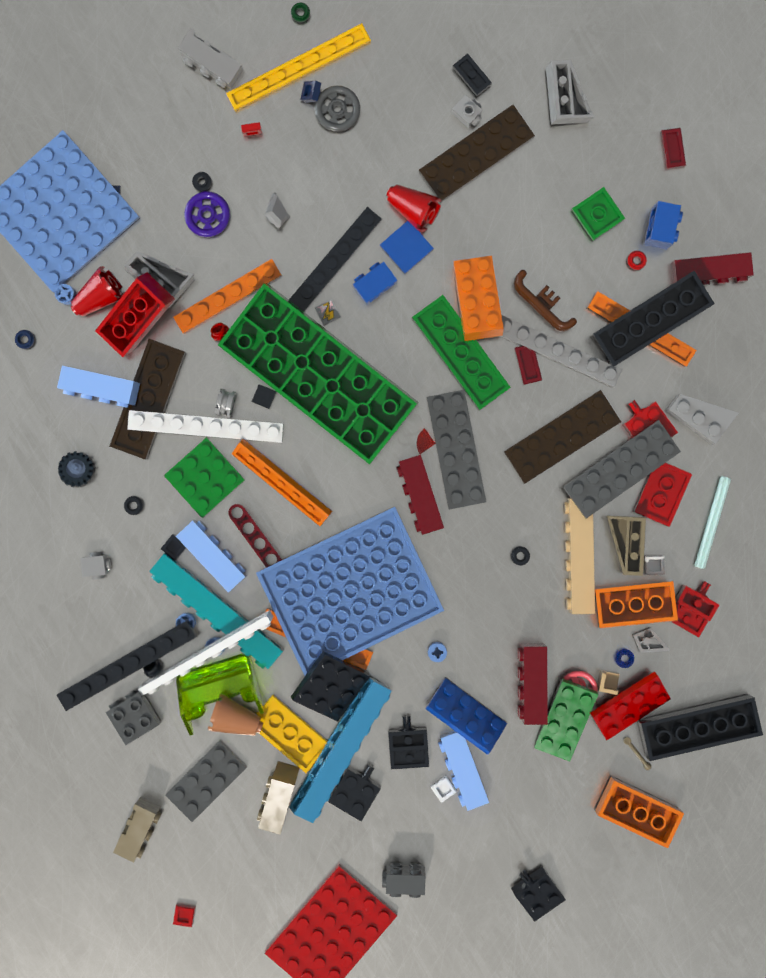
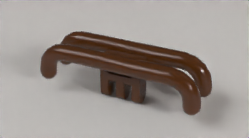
M525 270L519 271L514 280L515 290L547 322L559 331H567L576 325L577 320L575 318L562 322L550 311L560 300V297L556 296L552 301L550 298L555 292L552 290L546 295L545 292L550 288L548 285L535 296L523 284V279L527 272Z

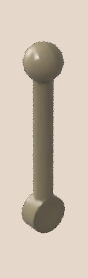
M625 737L623 739V742L626 745H629V747L633 750V752L644 764V768L646 770H650L652 767L651 764L645 761V759L641 756V754L631 743V739L629 737Z

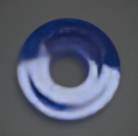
M621 649L615 655V662L621 668H628L634 663V654L628 649ZM623 655H627L628 657L627 661L625 662L621 660V657Z

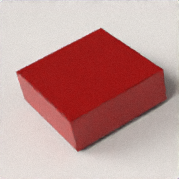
M260 122L241 125L243 136L262 133Z
M176 904L173 925L192 927L195 907Z

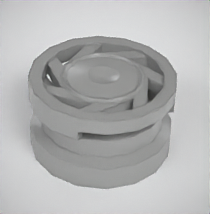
M220 389L219 392L221 394L218 393L215 414H226L230 418L235 404L236 392L230 393L226 392L225 389Z

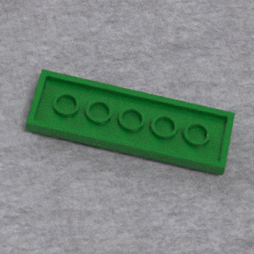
M444 295L412 317L479 410L511 388L477 340L464 341L461 318Z

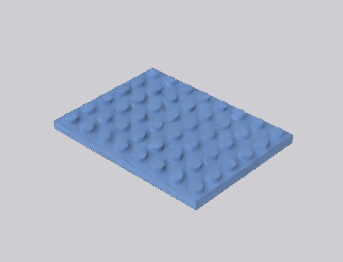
M395 507L256 572L304 676H306L323 651L344 660L444 611Z

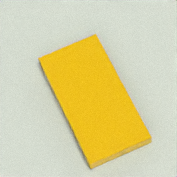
M273 694L257 713L261 717V722H264L259 734L302 771L307 773L315 764L328 740Z

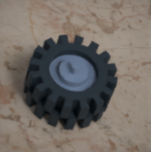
M74 451L73 453H67L66 456L62 457L58 466V474L61 481L71 487L86 485L93 475L92 461L82 452L77 453V451Z

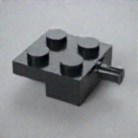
M402 716L403 728L388 730L391 770L429 767L427 728L411 727V716H407L408 723H406V716Z
M368 764L362 774L348 767L328 802L357 820L362 821L381 789L379 784L369 778L375 768Z
M543 866L528 875L526 870L523 873L521 872L519 876L523 880L511 888L515 897L534 922L566 900Z

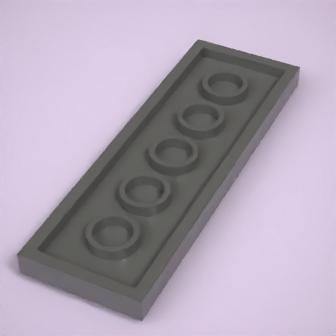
M465 390L427 397L448 509L485 503L486 497Z
M657 420L563 488L584 518L587 519L681 451L661 422Z

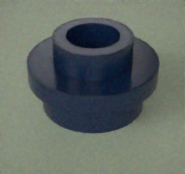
M21 330L15 336L16 345L22 349H28L34 344V335L28 330ZM24 336L28 337V341L26 343L22 342V338Z

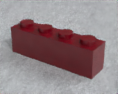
M751 252L674 260L671 263L673 283L693 271L696 272L704 286L710 285V282L717 281V284L729 283V280L736 279L737 282H746L748 278L754 275Z
M421 455L399 461L400 466L396 468L399 477H404L405 484L402 487L405 496H410L411 502L408 505L411 514L415 513L417 520L414 521L417 532L421 531V534L424 535L443 529V522Z

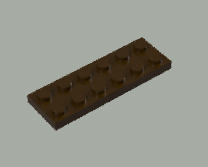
M511 105L419 169V172L433 193L443 201L533 139L535 135L516 107Z
M148 339L133 380L140 383L135 406L128 405V408L123 407L109 447L145 460L147 459L156 432L127 430L129 410L164 413L184 359L185 351Z
M599 390L513 445L504 453L525 484L621 423V420L603 392Z

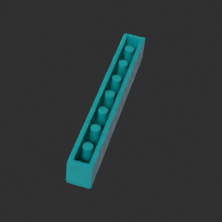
M166 553L161 556L149 571L153 574L151 576L153 580L159 584L161 582L164 583L169 593L173 596L177 594L181 597V602L186 607L190 608L192 606L197 611L196 615L203 620H209L212 623L210 626L217 632L222 631L227 635L250 622ZM260 629L256 630L255 634L249 639L245 640L242 638L238 641V645L241 647L240 651L248 657L250 655L256 659L255 663L262 669L265 667L269 669L284 651L282 647Z

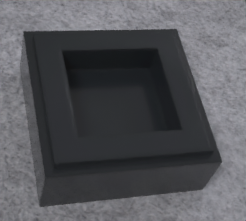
M259 384L251 402L270 409L277 391Z
M174 534L161 547V550L175 561L186 549Z

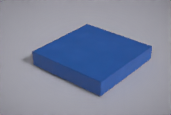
M406 221L380 244L381 248L404 274L434 250L430 243L409 221Z

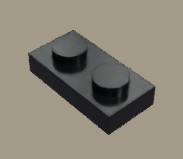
M468 53L453 65V69L476 97L492 85V82Z

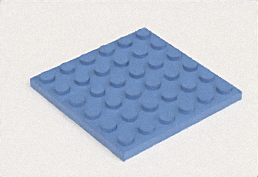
M64 130L0 185V233L53 293H55L59 285L68 282L140 218Z

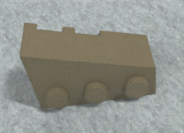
M607 516L623 575L643 576L646 518Z

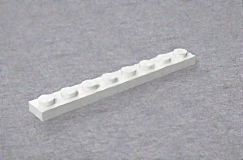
M129 410L127 430L282 443L283 424Z
M270 610L164 670L157 676L143 682L138 691L141 696L146 693L149 695L153 694L159 689L160 685L164 684L166 686L175 680L174 677L186 675L191 671L190 668L195 665L200 667L206 663L207 658L211 656L215 658L222 653L223 649L235 647L242 638L247 640L252 637L256 630L268 628L274 617Z

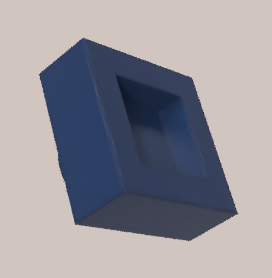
M316 80L304 81L300 100L306 103L318 102L321 82Z

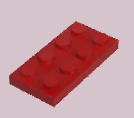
M654 671L590 712V715L605 739L609 740L671 700L659 676Z

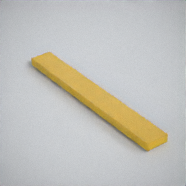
M361 23L226 94L236 112L370 43L371 39Z

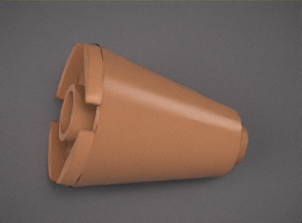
M224 694L219 695L222 700H217L210 719L213 726H208L209 731L255 736L256 732H261L264 722H261L260 716Z

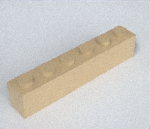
M567 498L568 502L564 503V512L568 514V522H565V533H568V541H565V551L569 552V560H566L565 567L566 571H569V579H566V590L569 591L570 598L566 599V608L570 610L571 614H595L593 514L585 519L572 499Z

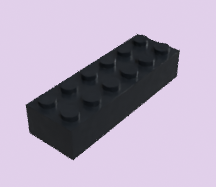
M693 271L593 333V336L614 367L715 303L696 272Z
M751 695L638 720L645 755L649 761L763 735L755 697Z

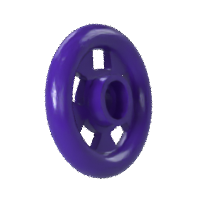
M205 191L197 193L188 201L184 211V218L188 228L196 235L213 237L220 234L227 227L230 220V209L222 196L214 192ZM211 199V205H203L202 200ZM220 205L222 213L217 215L215 207ZM194 207L199 208L197 216L192 215ZM207 211L211 213L209 218L204 217V213ZM217 219L219 221V225L215 228H212L210 224ZM198 220L205 224L203 229L196 225Z

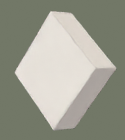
M664 555L644 556V575H665Z
M446 775L430 786L441 803L457 793V790Z

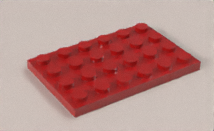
M338 865L264 954L292 978H345L397 917V913L341 865Z

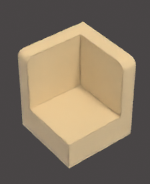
M600 670L597 681L598 691L618 695L617 685L620 674Z

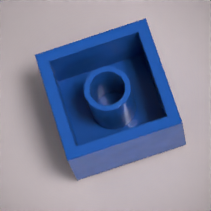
M658 201L652 207L644 245L667 250L674 242H677L679 231L676 229L678 223H681L683 212L680 211L681 205Z

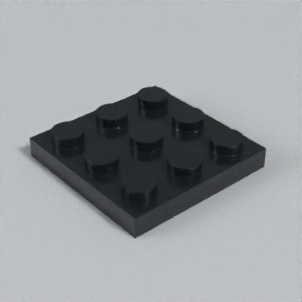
M323 651L291 695V699L338 722L370 678V675Z

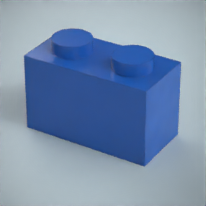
M379 262L375 263L369 268V273L366 275L362 273L354 279L353 287L366 305L398 281L385 262L381 264Z

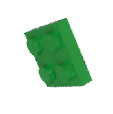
M604 187L571 209L592 241L625 220L624 215Z

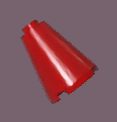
M398 184L394 187L391 186L387 192L388 202L420 232L427 230L425 226L428 223L432 224L441 208L438 202L442 201L437 196Z
M100 266L71 301V309L76 315L85 316L118 302L125 293H121L122 285L109 270L105 272L103 270L104 266Z

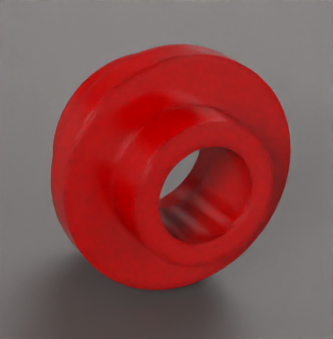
M633 251L627 258L629 267L634 270L642 269L647 262L646 255L641 251ZM635 257L640 259L639 264L634 263L633 259Z
M216 323L210 330L211 337L215 341L222 340L229 330L228 326L223 323Z

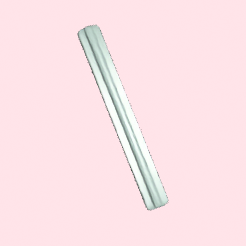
M721 476L694 564L701 569L706 567L731 479L725 476Z

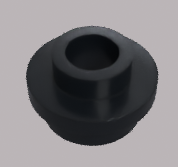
M205 172L196 173L192 179V184L198 191L208 190L212 183L211 177ZM200 178L205 179L204 184L198 183Z
M137 496L128 497L124 502V509L130 515H137L143 510V501ZM132 502L137 503L136 509L131 508Z
M519 546L512 550L511 560L514 564L522 566L528 563L530 553L525 547ZM519 552H522L524 554V557L521 560L517 558V554Z
M155 660L143 667L144 674L149 678L157 676L162 669V664Z

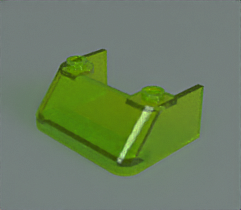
M245 654L191 669L186 675L182 677L178 675L176 678L180 716L189 735H193L192 720L204 715L205 705L222 700L219 697L220 694H224L229 698L241 694L244 702L250 703L255 701L260 714L264 713L261 693L250 658Z

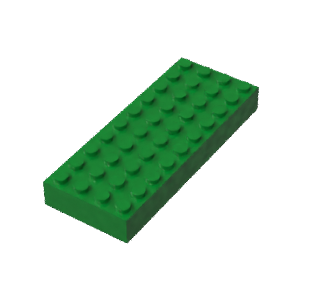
M264 283L218 344L219 347L368 464L373 462L419 403L268 283Z

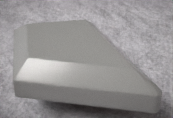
M274 192L271 195L265 215L270 223L280 228L289 218V215Z
M652 628L633 634L640 653L669 651V648Z

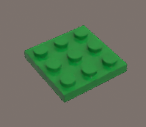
M207 437L164 475L201 518H204L245 481Z

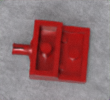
M635 400L628 404L635 414L622 425L632 438L657 420L661 422L671 437L678 433L656 401L642 409Z
M704 581L699 591L683 585L675 598L678 621H672V623L700 637L708 621H711L719 607V604L710 600L705 595L711 584Z

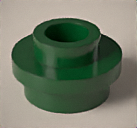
M302 2L293 5L291 9L292 18L297 22H305L310 16L308 5ZM299 10L304 11L302 16L297 14Z

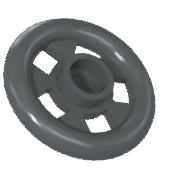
M337 85L331 86L323 90L318 97V102H315V115L319 123L326 129L344 131L356 123L360 115V102L356 94L349 88ZM338 93L345 95L344 101L336 99ZM327 97L332 100L328 106L323 104ZM347 104H352V112H347ZM336 106L341 107L339 112L334 111ZM327 111L332 116L329 121L323 115ZM345 116L346 121L338 124L337 118Z

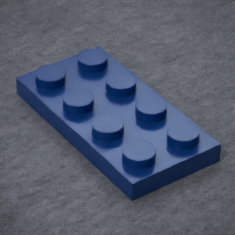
M446 678L425 708L487 755L491 752L507 725L505 721Z

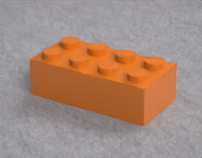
M492 256L453 261L464 341L503 336L504 328Z
M673 581L595 589L600 629L678 621Z
M610 777L595 809L598 816L666 848L669 847L684 815L681 809L613 777Z

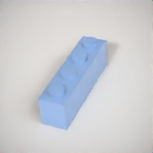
M62 366L57 388L62 389L63 394L74 396L75 393H80L81 398L92 400L93 397H98L99 402L110 404V401H116L117 406L128 408V405L135 406L140 383Z
M191 521L176 537L229 593L247 576L245 568L240 563L235 564L231 559L233 558L232 554L227 549L222 550L218 544L220 542L214 535L209 536L205 532L207 528L201 521Z
M456 731L441 735V741L438 744L441 752H446L448 757L445 763L448 771L452 770L455 777L452 778L455 789H460L461 795L458 797L462 807L466 806L467 811L488 804L489 800L466 739Z

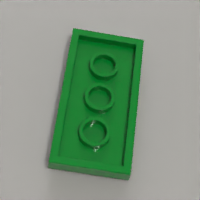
M562 678L548 711V725H542L534 748L570 762L590 712L599 695L598 692Z

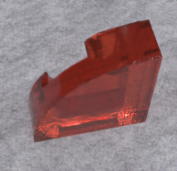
M425 428L417 438L419 454H422L436 444Z

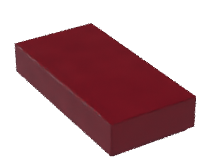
M681 128L662 130L661 138L666 169L685 167L686 161Z
M524 346L515 347L523 385L542 381L536 352Z

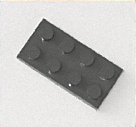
M219 740L165 796L193 822L247 767Z

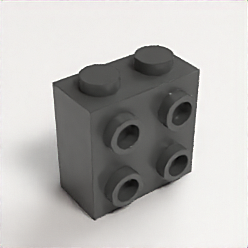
M135 690L125 695L126 700L120 703L117 700L109 705L110 709L105 712L125 746L161 723L145 695L141 696L140 692L136 693Z
M391 863L386 866V871L382 872V888H386V894H390L391 897H401L402 894L409 895L412 898H419L421 895H425V867H421V864L412 863L410 866H402L401 863Z

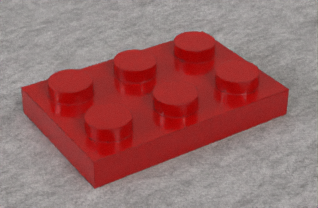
M664 463L649 474L633 512L670 527L692 474Z

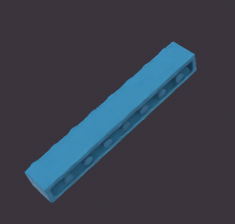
M370 677L349 705L291 802L289 808L294 815L311 823H314L315 819L320 816L325 802L330 799L331 792L339 784L341 776L345 769L349 767L353 755L360 749L362 740L368 735L372 723L379 717L381 708L390 698L392 691L385 684Z

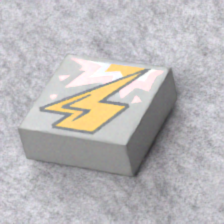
M332 299L315 307L323 325L341 317Z

